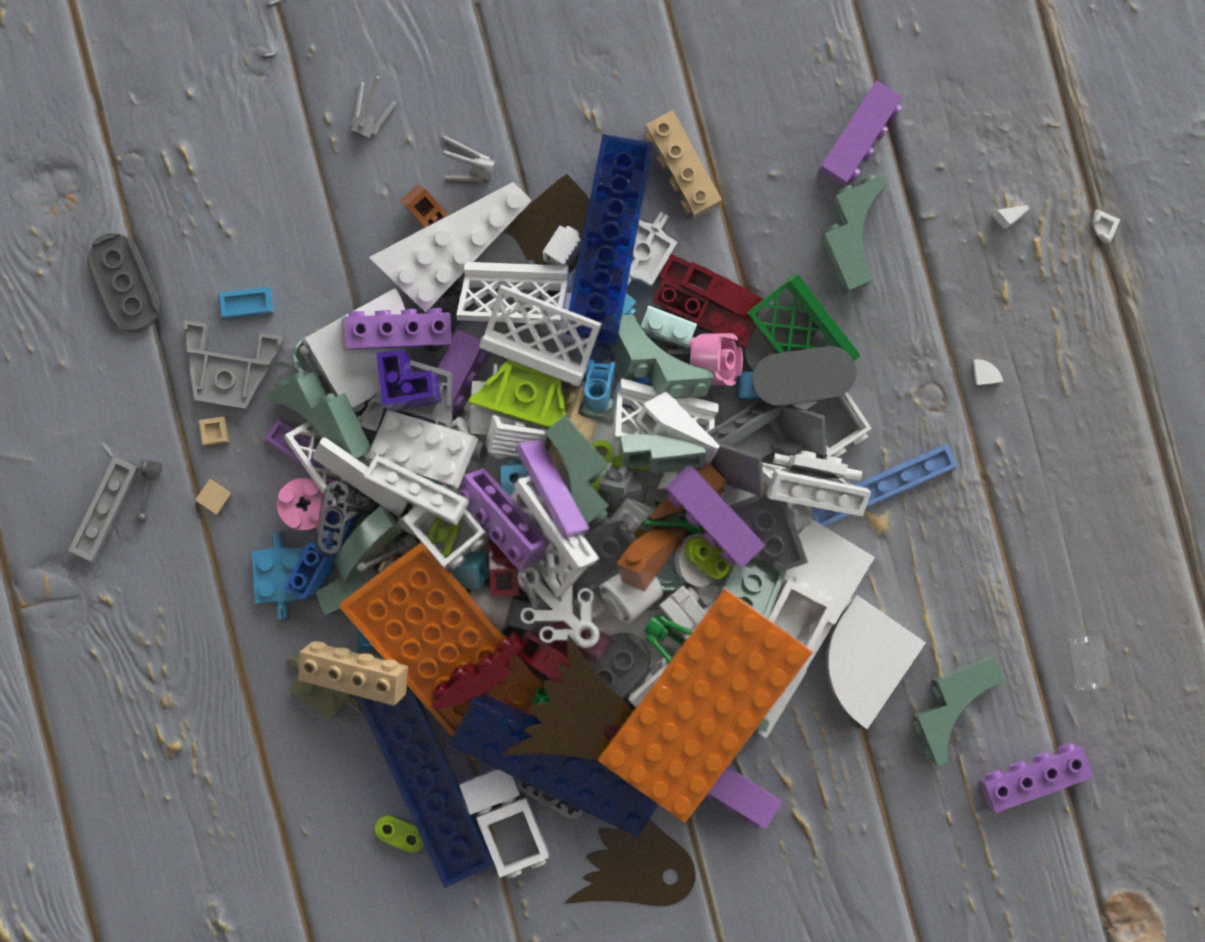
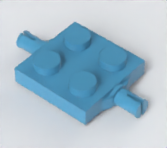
M272 531L273 547L266 550L252 551L255 603L270 602L277 604V620L282 619V609L283 619H289L287 603L302 599L284 589V586L305 547L289 548L283 546V531H278V541L277 531Z

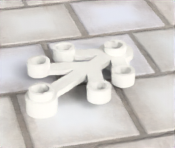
M529 567L519 572L518 581L523 587L520 575L531 572L534 575V580L530 582L531 588L553 609L534 610L531 607H527L521 612L522 621L527 624L534 621H565L572 628L554 630L550 626H545L540 631L542 641L549 643L553 640H567L569 634L575 643L583 648L592 647L597 643L599 630L591 622V602L593 601L594 594L590 589L583 588L578 592V600L581 602V619L579 620L572 613V585L561 596L560 601L539 581V573L535 568ZM588 591L591 594L590 600L583 601L580 597L581 593ZM527 610L534 613V618L530 621L526 620L523 616ZM584 629L590 630V638L583 639L580 635L581 631ZM544 630H551L553 637L548 640L545 639L542 635Z

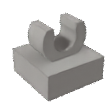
M609 462L605 468L607 472L599 482L600 491L625 496L635 479L634 471L627 469L625 465H622L620 468L614 467L613 463Z
M626 498L610 520L624 523L634 533L648 514Z

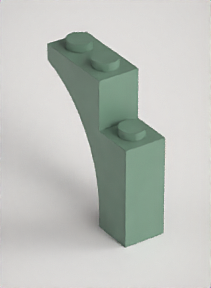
M875 175L869 176L860 181L862 185L854 188L851 185L845 186L837 191L838 195L833 199L843 226L837 223L826 229L827 233L822 237V241L845 294L864 287L873 281L863 252V227L872 202L887 186L884 176L878 178Z
M634 314L613 315L609 317L603 335L625 379L649 377L658 396L667 392L673 399L707 395L714 379L710 370L689 365L664 352L644 333Z
M301 371L289 377L291 382L288 378L274 384L276 389L266 393L271 403L282 404L297 411L318 430L323 438H327L354 458H358L370 451L371 446L346 394L343 393L335 397L332 392L327 395L316 371L305 375L304 371Z
M564 415L544 433L556 446L566 464L571 483V496L586 524L591 521L596 524L608 514L605 511L608 504L588 481L592 478L596 482L607 472L604 467L608 463L570 418Z
M401 533L385 545L387 549L385 553L397 548V541L402 537ZM381 562L368 567L364 573H358L348 582H345L341 577L335 582L316 590L315 592L324 614L328 615L340 610L339 605L342 601L379 574L376 566L380 565Z
M988 656L932 679L935 685L932 686L933 694L936 700H941L942 703L914 714L916 721L913 722L917 736H922L926 746L922 748L928 761H932L937 766L948 762V742L958 716L978 695L1005 682L995 657Z

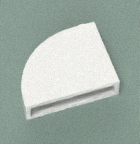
M394 288L354 311H365V316L375 315V311L391 310V315H398L405 308L398 291ZM342 318L302 339L304 345L310 348L309 354L331 392H333L335 397L345 393L354 413L364 408V402L380 391L376 353L403 349L406 352L407 348L344 350Z
M852 595L830 631L826 645L825 666L828 682L837 702L853 720L868 729L926 642L858 595Z

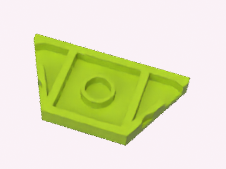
M510 359L469 399V404L548 429L566 415L560 379Z

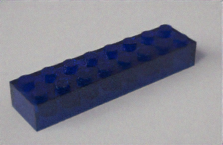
M602 134L568 311L601 323L596 337L597 341L617 344L653 143ZM585 325L575 327L579 337L586 339L590 337L592 328ZM570 330L565 332V335L572 336Z
M406 686V695L395 706L356 696L444 888L492 866L494 861L474 815L470 814L458 780L420 699L408 686Z
M485 693L470 700L452 734L450 746L639 838L658 803L598 760L555 754L503 755L513 746L533 737V735L524 732L525 728L542 724V722Z

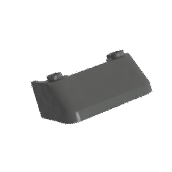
M762 400L753 403L706 432L720 446L712 462L720 475L727 480L726 484L734 489H740L760 497L765 495L762 459L772 452L786 456H793L801 449L822 455L827 453L825 416L790 405L771 406Z

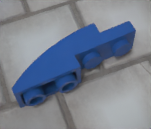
M329 513L326 522L330 525H337L339 519L336 514ZM361 513L345 522L341 547L351 535ZM328 532L327 539L322 542L326 544V549L328 550L334 546L330 544V537L333 532ZM315 541L314 543L308 542L284 589L304 600H308L335 568L336 565L333 561L339 550L331 557H323L317 553Z

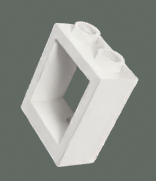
M848 392L839 397V400L859 429L830 448L826 445L827 453L823 455L824 458L826 456L838 457L847 451L844 446L852 441L857 445L868 437L866 432L872 429ZM819 401L795 404L793 407L806 410Z
M443 484V485L441 486V487H443V488L449 490V489L446 487L445 484ZM416 506L403 517L406 524L445 569H455L460 566L465 560L464 556L471 550L473 552L479 550L485 544L484 539L487 537L485 531L465 509L462 518L476 534L445 559L418 527L433 514Z
M795 577L793 581L786 579L776 597L768 619L774 623L791 589L824 606L825 608L805 645L813 650L836 604L830 602L832 598L830 595L820 590H817L815 594L806 589L808 587L807 583Z
M527 795L518 798L512 804L498 806L486 814L477 816V821L499 877L506 875L507 879L521 874L522 868L531 866L533 869L546 863L545 859L549 858V851ZM524 811L539 852L504 866L488 825Z

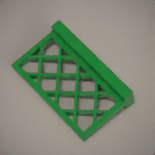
M793 273L786 279L787 281L747 312L778 353L785 352L781 346H787L786 352H790L791 347L804 348V350L826 347L829 341L833 347L846 351L853 361L861 356L799 274ZM788 288L793 295L792 306L778 305L779 294ZM774 299V305L768 304ZM797 301H798L799 304L802 306V308H801V307H796ZM763 307L773 308L772 322H761L756 313ZM777 308L791 310L789 325L776 323ZM795 310L806 311L809 315L807 326L794 325ZM812 320L818 328L812 327ZM765 326H771L770 332ZM775 327L789 328L787 343L777 342L774 339ZM793 329L807 330L805 345L791 343ZM811 330L823 333V346L809 345Z

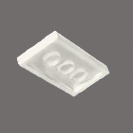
M387 410L367 458L373 461L374 457L378 455L421 477L458 488L478 439L470 434Z

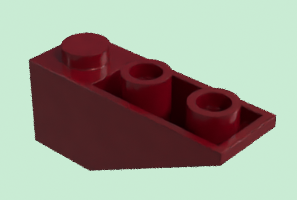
M488 536L490 596L518 595L517 567Z
M527 630L522 638V649L516 655L552 680L564 683L559 671V664L570 668L568 655L550 642L542 641L539 635Z

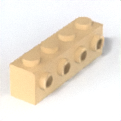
M672 110L647 123L645 127L646 133L643 134L650 148L654 146L658 154L656 160L660 168L667 170L670 176L668 178L670 187L674 192H679L682 198L680 204L685 214H691L692 218L695 219L718 207L722 199L675 112Z
M315 641L300 651L298 680L395 706L406 695L408 666L398 664L395 660H383L375 658L371 654H359L351 652L347 648H336L328 646L324 642Z

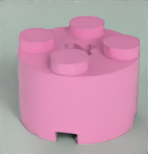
M732 333L700 334L689 342V349L691 351L690 365L710 370L714 376L711 386H732L736 383L733 381L735 377L741 375L743 352L741 347H737L735 340H738V338Z
M298 478L290 481L278 494L277 509L281 519L289 527L297 530H316L323 494L312 479ZM303 499L311 501V505L307 506L308 511L301 508ZM329 513L325 515V520L328 518Z

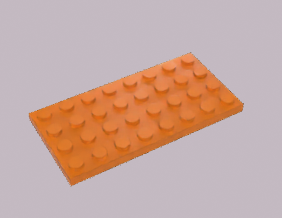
M423 542L419 543L340 603L339 607L385 660H395L398 664L408 666L407 686L472 760L534 716L529 710L530 707L534 706L532 697L536 696L537 689L543 686L544 682L529 664L516 654L509 660L511 673L487 692L452 707L437 710L431 707L432 691L438 684H445L451 678L450 675L453 670L459 665L464 666L468 661L477 667V662L485 654L490 655L504 635L449 569H445Z
M724 588L599 756L598 761L685 823L813 654V651Z

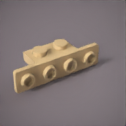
M570 386L562 395L565 414L591 443L597 422L577 414L585 389L580 386ZM548 439L544 447L556 469L560 464L566 466L560 452L553 442Z

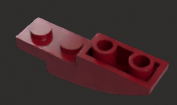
M670 254L659 276L661 279H665L710 300V303L751 322L754 321L747 312L763 300V298L697 263H690L673 254Z
M662 279L652 300L653 304L663 310L696 323L697 328L709 334H734L738 338V340H735L736 345L746 348L756 327V323L710 303V300L665 279Z
M515 632L509 637H502L496 644V649L490 655L485 654L477 662V667L470 661L464 666H457L451 673V678L445 684H438L432 691L431 707L437 710L462 704L480 696L499 684L511 673L509 660L522 649L521 637Z

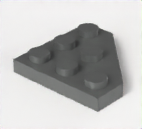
M765 492V495L762 497L756 495L728 505L765 545L754 558L760 559L781 571L809 562L788 502L770 499Z

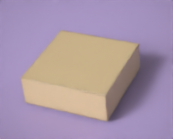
M226 417L199 420L202 446L229 443Z
M209 479L195 500L216 515H219L233 493L214 480Z

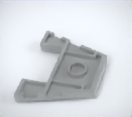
M184 320L183 326L187 339L186 347L189 353L194 400L248 409L281 349L285 338L283 336L260 333L256 359L208 352L204 350L209 325Z
M410 360L412 374L431 370L439 378L441 403L398 411L431 420L436 425L453 429V374L449 371ZM381 390L367 404L368 407L361 417L358 416L357 418L362 428L377 433L387 410L382 405Z

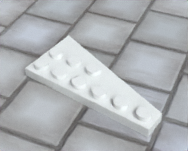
M512 182L368 258L426 312V309H429L464 272L465 262H474L532 200Z

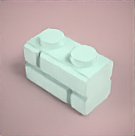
M648 306L641 329L649 338L671 346L676 345V348L688 349L697 324Z

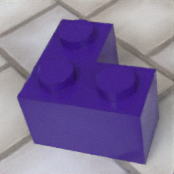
M403 349L376 353L382 405L389 411L441 403L439 378L431 370L412 374L410 356Z

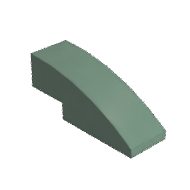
M620 435V457L622 465H625L627 468L649 465L651 474L679 471L687 466L694 469L704 468L705 448L696 444L658 435Z
M382 506L377 508L354 530L333 561L345 582L350 581L360 573L357 569L359 563H367L381 556L387 551L385 545L402 532L392 513Z

